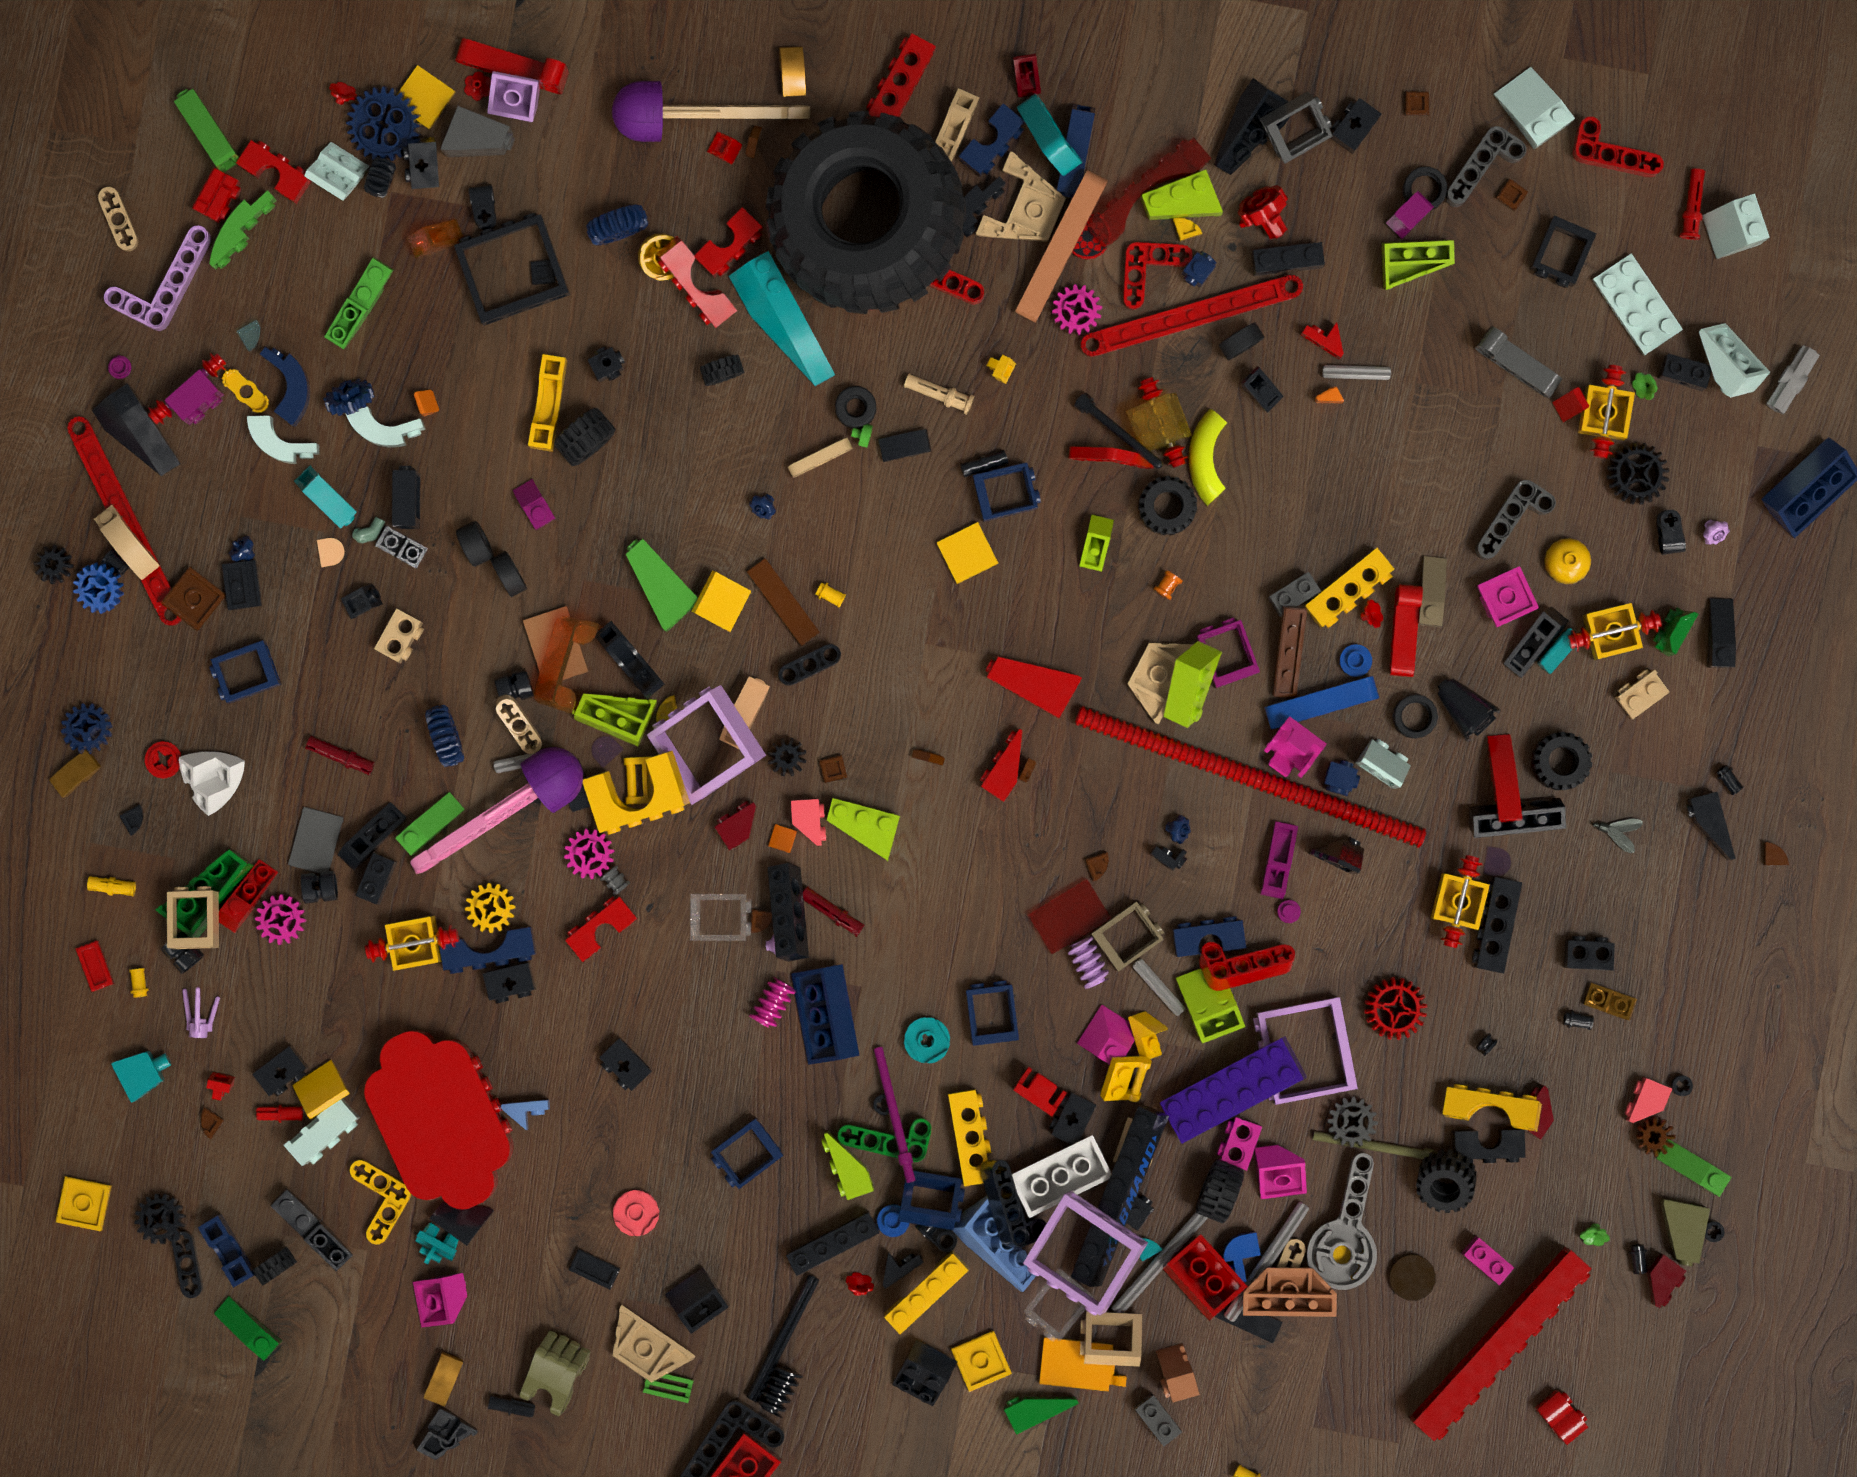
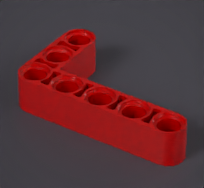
M465 38L461 39L455 61L460 64L491 74L495 71L539 80L540 89L559 95L563 94L569 75L566 64L561 61L546 58L545 63Z
M951 270L947 272L941 282L935 279L929 285L934 289L972 305L979 304L984 299L982 284ZM951 278L957 279L959 281L958 288L949 289L946 286L947 281ZM973 287L978 288L981 292L980 296L975 299L970 298L967 294L968 290Z

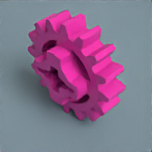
M1075 284L1072 291L1065 287L1064 295L1062 293L1057 294L1060 301H1053V305L1058 307L1052 310V314L1058 315L1054 322L1062 323L1061 330L1066 327L1069 328L1068 334L1070 335L1073 330H1076L1077 335H1080L1082 329L1089 333L1090 325L1093 327L1097 326L1094 319H1101V315L1097 311L1102 310V306L1096 305L1100 298L1092 297L1094 290L1087 293L1085 285H1083L1081 290H1078ZM1077 295L1075 300L1071 302L1065 301L1068 297ZM1085 298L1090 301L1093 310L1086 306ZM1076 305H1080V310L1083 313L1079 312L1078 315H1074V310L1071 307L1075 308ZM1062 310L1067 312L1070 317L1069 322L1063 317ZM1083 318L1089 319L1086 323L1077 325L1079 320Z
M585 829L583 836L576 832L577 839L569 838L572 845L565 846V849L570 852L564 858L571 861L567 864V867L574 866L573 874L575 875L580 871L582 872L581 878L583 879L586 877V874H589L591 879H594V873H597L600 877L603 876L602 869L604 868L609 871L610 868L607 863L614 862V859L610 858L609 855L614 853L615 850L608 848L612 842L604 841L605 834L598 837V830H594L591 835L589 830ZM589 839L587 845L577 847L579 842ZM598 841L602 844L605 854L599 852L597 848ZM592 845V852L595 853V858H590L587 863V856L583 855V853L588 851ZM574 854L579 855L582 860L581 867L576 863ZM594 862H602V864L599 867L590 870L591 865Z
M280 895L279 900L275 896H271V903L263 901L262 903L265 908L257 909L261 913V917L255 918L256 921L261 922V925L256 927L257 930H264L261 937L270 936L269 943H273L277 939L278 945H282L283 939L288 944L291 943L292 936L298 939L297 931L305 930L300 926L301 923L307 922V919L301 918L305 910L298 909L301 903L296 902L293 904V897L289 896L285 900L284 895ZM280 904L289 906L293 911L287 912L283 910ZM271 909L272 915L270 919L266 920V915ZM279 913L281 916H290L283 921V926L281 923L272 924V922L279 918ZM296 919L295 926L291 931L289 926L292 920ZM274 927L279 930L281 935H276L269 929Z

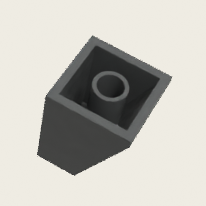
M458 106L440 149L447 157L505 155L507 150L510 151L512 149L515 138L510 126Z

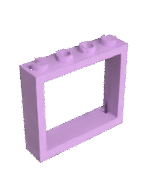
M721 685L712 690L710 687L702 690L699 693L701 696L699 699L693 697L685 702L683 710H680V708L668 714L669 720L666 722L664 719L658 721L652 726L654 730L647 734L659 754L673 750L691 805L702 800L766 756ZM709 701L745 758L700 787L665 731Z
M1340 997L1256 1013L1257 1018H1253L1255 1031H1260L1262 1040L1258 1041V1048L1260 1050L1270 1044L1265 1018L1327 1006L1331 1008L1345 1083L1280 1095L1279 1092L1269 1098V1101L1273 1100L1275 1105L1358 1089Z
M1070 1191L1064 1194L1023 1264L1028 1267V1271L1033 1275H1040L1045 1278L1049 1286L1055 1289L1060 1288L1066 1293L1067 1298L1074 1302L1079 1301L1086 1306L1085 1309L1089 1313L1100 1316L1108 1310L1148 1242ZM1067 1207L1131 1249L1100 1302L1036 1260Z

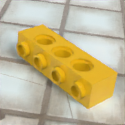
M1376 548L1304 607L1307 608V612L1320 628L1325 625L1329 628L1339 620L1336 617L1342 611L1347 614L1357 606L1355 601L1362 596L1363 599H1366L1375 591L1372 588L1378 582L1383 585L1392 578L1391 572L1394 568L1380 550ZM1365 569L1373 571V581L1368 582L1363 579L1362 573ZM1346 584H1353L1356 587V594L1354 596H1348L1345 593L1344 588ZM1329 598H1334L1338 601L1339 606L1337 610L1332 611L1327 608L1326 602Z
M976 1089L949 1093L964 1186L982 1184L981 1165L975 1167L969 1162L973 1154L981 1155L983 1162L988 1160L987 1153H991L989 1139L984 1140L983 1131L987 1130L985 1116L980 1117L979 1108L983 1107L981 1093L976 1094ZM965 1108H971L975 1112L974 1118L970 1121L964 1120L961 1116ZM969 1131H975L979 1135L978 1141L974 1144L968 1143L965 1139Z

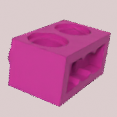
M1234 1116L1233 1121H1228L1225 1133L1228 1134L1226 1142H1221L1217 1152V1155L1220 1156L1219 1160L1247 1171L1262 1126ZM1241 1125L1247 1126L1249 1130L1245 1138H1239L1236 1135V1130ZM1233 1147H1238L1241 1150V1156L1237 1160H1231L1228 1156L1229 1150Z
M1477 1236L1461 1252L1462 1255L1499 1286L1514 1269L1510 1263Z

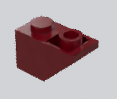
M746 801L736 808L738 811L731 817L729 814H726L717 820L718 825L715 826V829L729 851L750 838L757 808L754 802L749 804Z
M1540 1085L1539 1088L1535 1086L1529 1096L1537 1097L1536 1101L1542 1104L1538 1131L1526 1130L1540 1140L1554 1121L1549 1091L1544 1085Z
M1662 1253L1658 1255L1647 1272L1652 1304L1659 1309L1661 1306L1665 1307L1672 1298L1670 1293L1675 1286L1679 1288L1686 1279V1276H1684L1686 1270Z

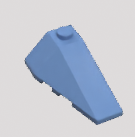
M985 1196L961 1214L960 1222H955L954 1230L952 1231L966 1246L1020 1292H1024L1036 1275L1030 1273L1028 1267L1023 1264L1028 1255L1025 1250H1022V1247H1006L1001 1243L988 1197Z

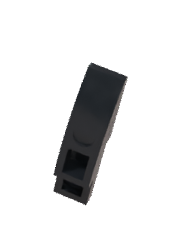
M1000 176L983 192L976 185L964 197L967 219L963 223L962 232L966 238L977 230L975 226L978 220L973 215L976 213L979 216L988 208L987 202L992 198L997 200L1004 194L1005 190L1003 188L1006 186V183Z
M288 1188L270 1203V1206L336 1272L353 1256L331 1229Z

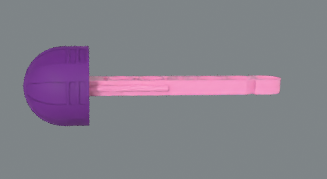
M550 747L542 749L522 761L521 768L528 784L460 827L430 849L413 858L410 864L415 873L420 874L438 864L439 861L455 853L537 798L552 813L570 803L580 792L583 783V770L578 759L565 749Z

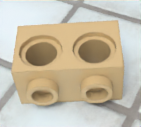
M396 608L374 649L399 663L402 660L407 661L413 650L410 648L414 639L418 641L424 630L421 627L423 623ZM410 621L412 623V630L409 633L401 631L400 626L402 622ZM393 641H399L401 644L400 651L395 654L391 653L389 650L390 644Z

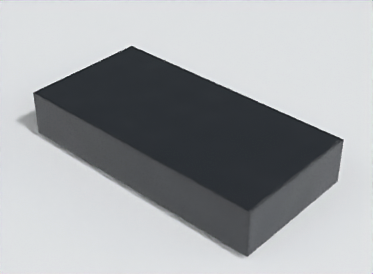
M578 1249L569 1271L611 1290L621 1268Z

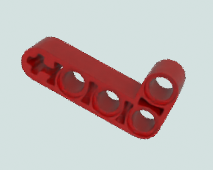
M1587 117L1579 124L1573 146V157L1577 162L1651 178L1662 171L1664 161L1660 155L1599 142L1601 124L1597 118ZM1584 124H1592L1595 132L1593 134L1586 133L1584 131ZM1579 147H1588L1590 155L1582 156L1579 153ZM1602 151H1609L1612 154V160L1605 161L1601 156ZM1627 155L1632 156L1635 160L1634 166L1626 165L1624 157ZM1650 161H1653V165L1657 166L1653 171L1650 170L1649 165H1646Z
M1399 584L1396 587L1390 676H1414L1419 608L1422 605L1423 586Z
M1208 942L1202 947L1199 965L1208 986L1212 990L1222 991L1286 974L1292 969L1296 954L1291 946L1284 944L1226 959L1219 944Z

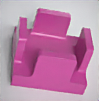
M1520 566L1477 585L1483 607L1488 617L1492 618L1496 628L1539 608Z
M1289 716L1268 742L1264 751L1266 753L1270 750L1274 751L1275 754L1268 765L1281 775L1287 777L1295 767L1300 771L1297 776L1302 778L1327 743Z

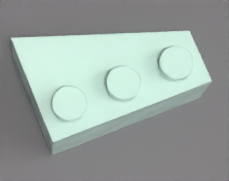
M342 1098L321 1112L291 1141L284 1144V1147L301 1166L309 1162L315 1164L323 1157L321 1152L327 1146L331 1149L340 1141L338 1136L344 1131L348 1134L358 1125L356 1120L360 1117Z

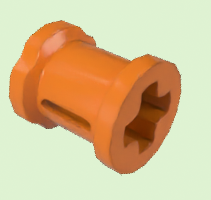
M1166 570L1164 578L1153 590L1164 598L1171 600V594L1178 584H1182L1183 581Z

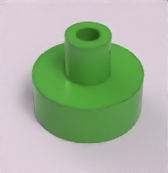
M866 424L862 430L853 428L851 437L860 439L858 446L868 448L873 425Z

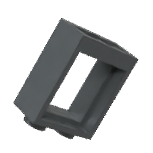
M1308 91L1260 118L1277 157L1284 164L1333 137L1329 129L1332 125L1326 115L1323 116L1321 112L1323 108L1321 101L1317 96L1313 97ZM1308 106L1318 127L1286 145L1276 124Z

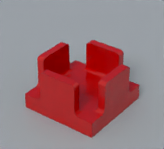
M1028 1066L1012 1089L1050 1116H1053L1067 1092L1062 1090L1055 1102L1051 1104L1049 1099L1057 1089L1056 1084L1040 1073H1037L1030 1084L1024 1086V1081L1032 1071V1068Z

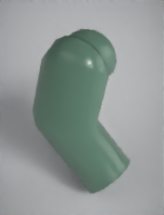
M375 517L370 527L356 528L352 533L353 539L358 543L374 541L377 539L385 521Z

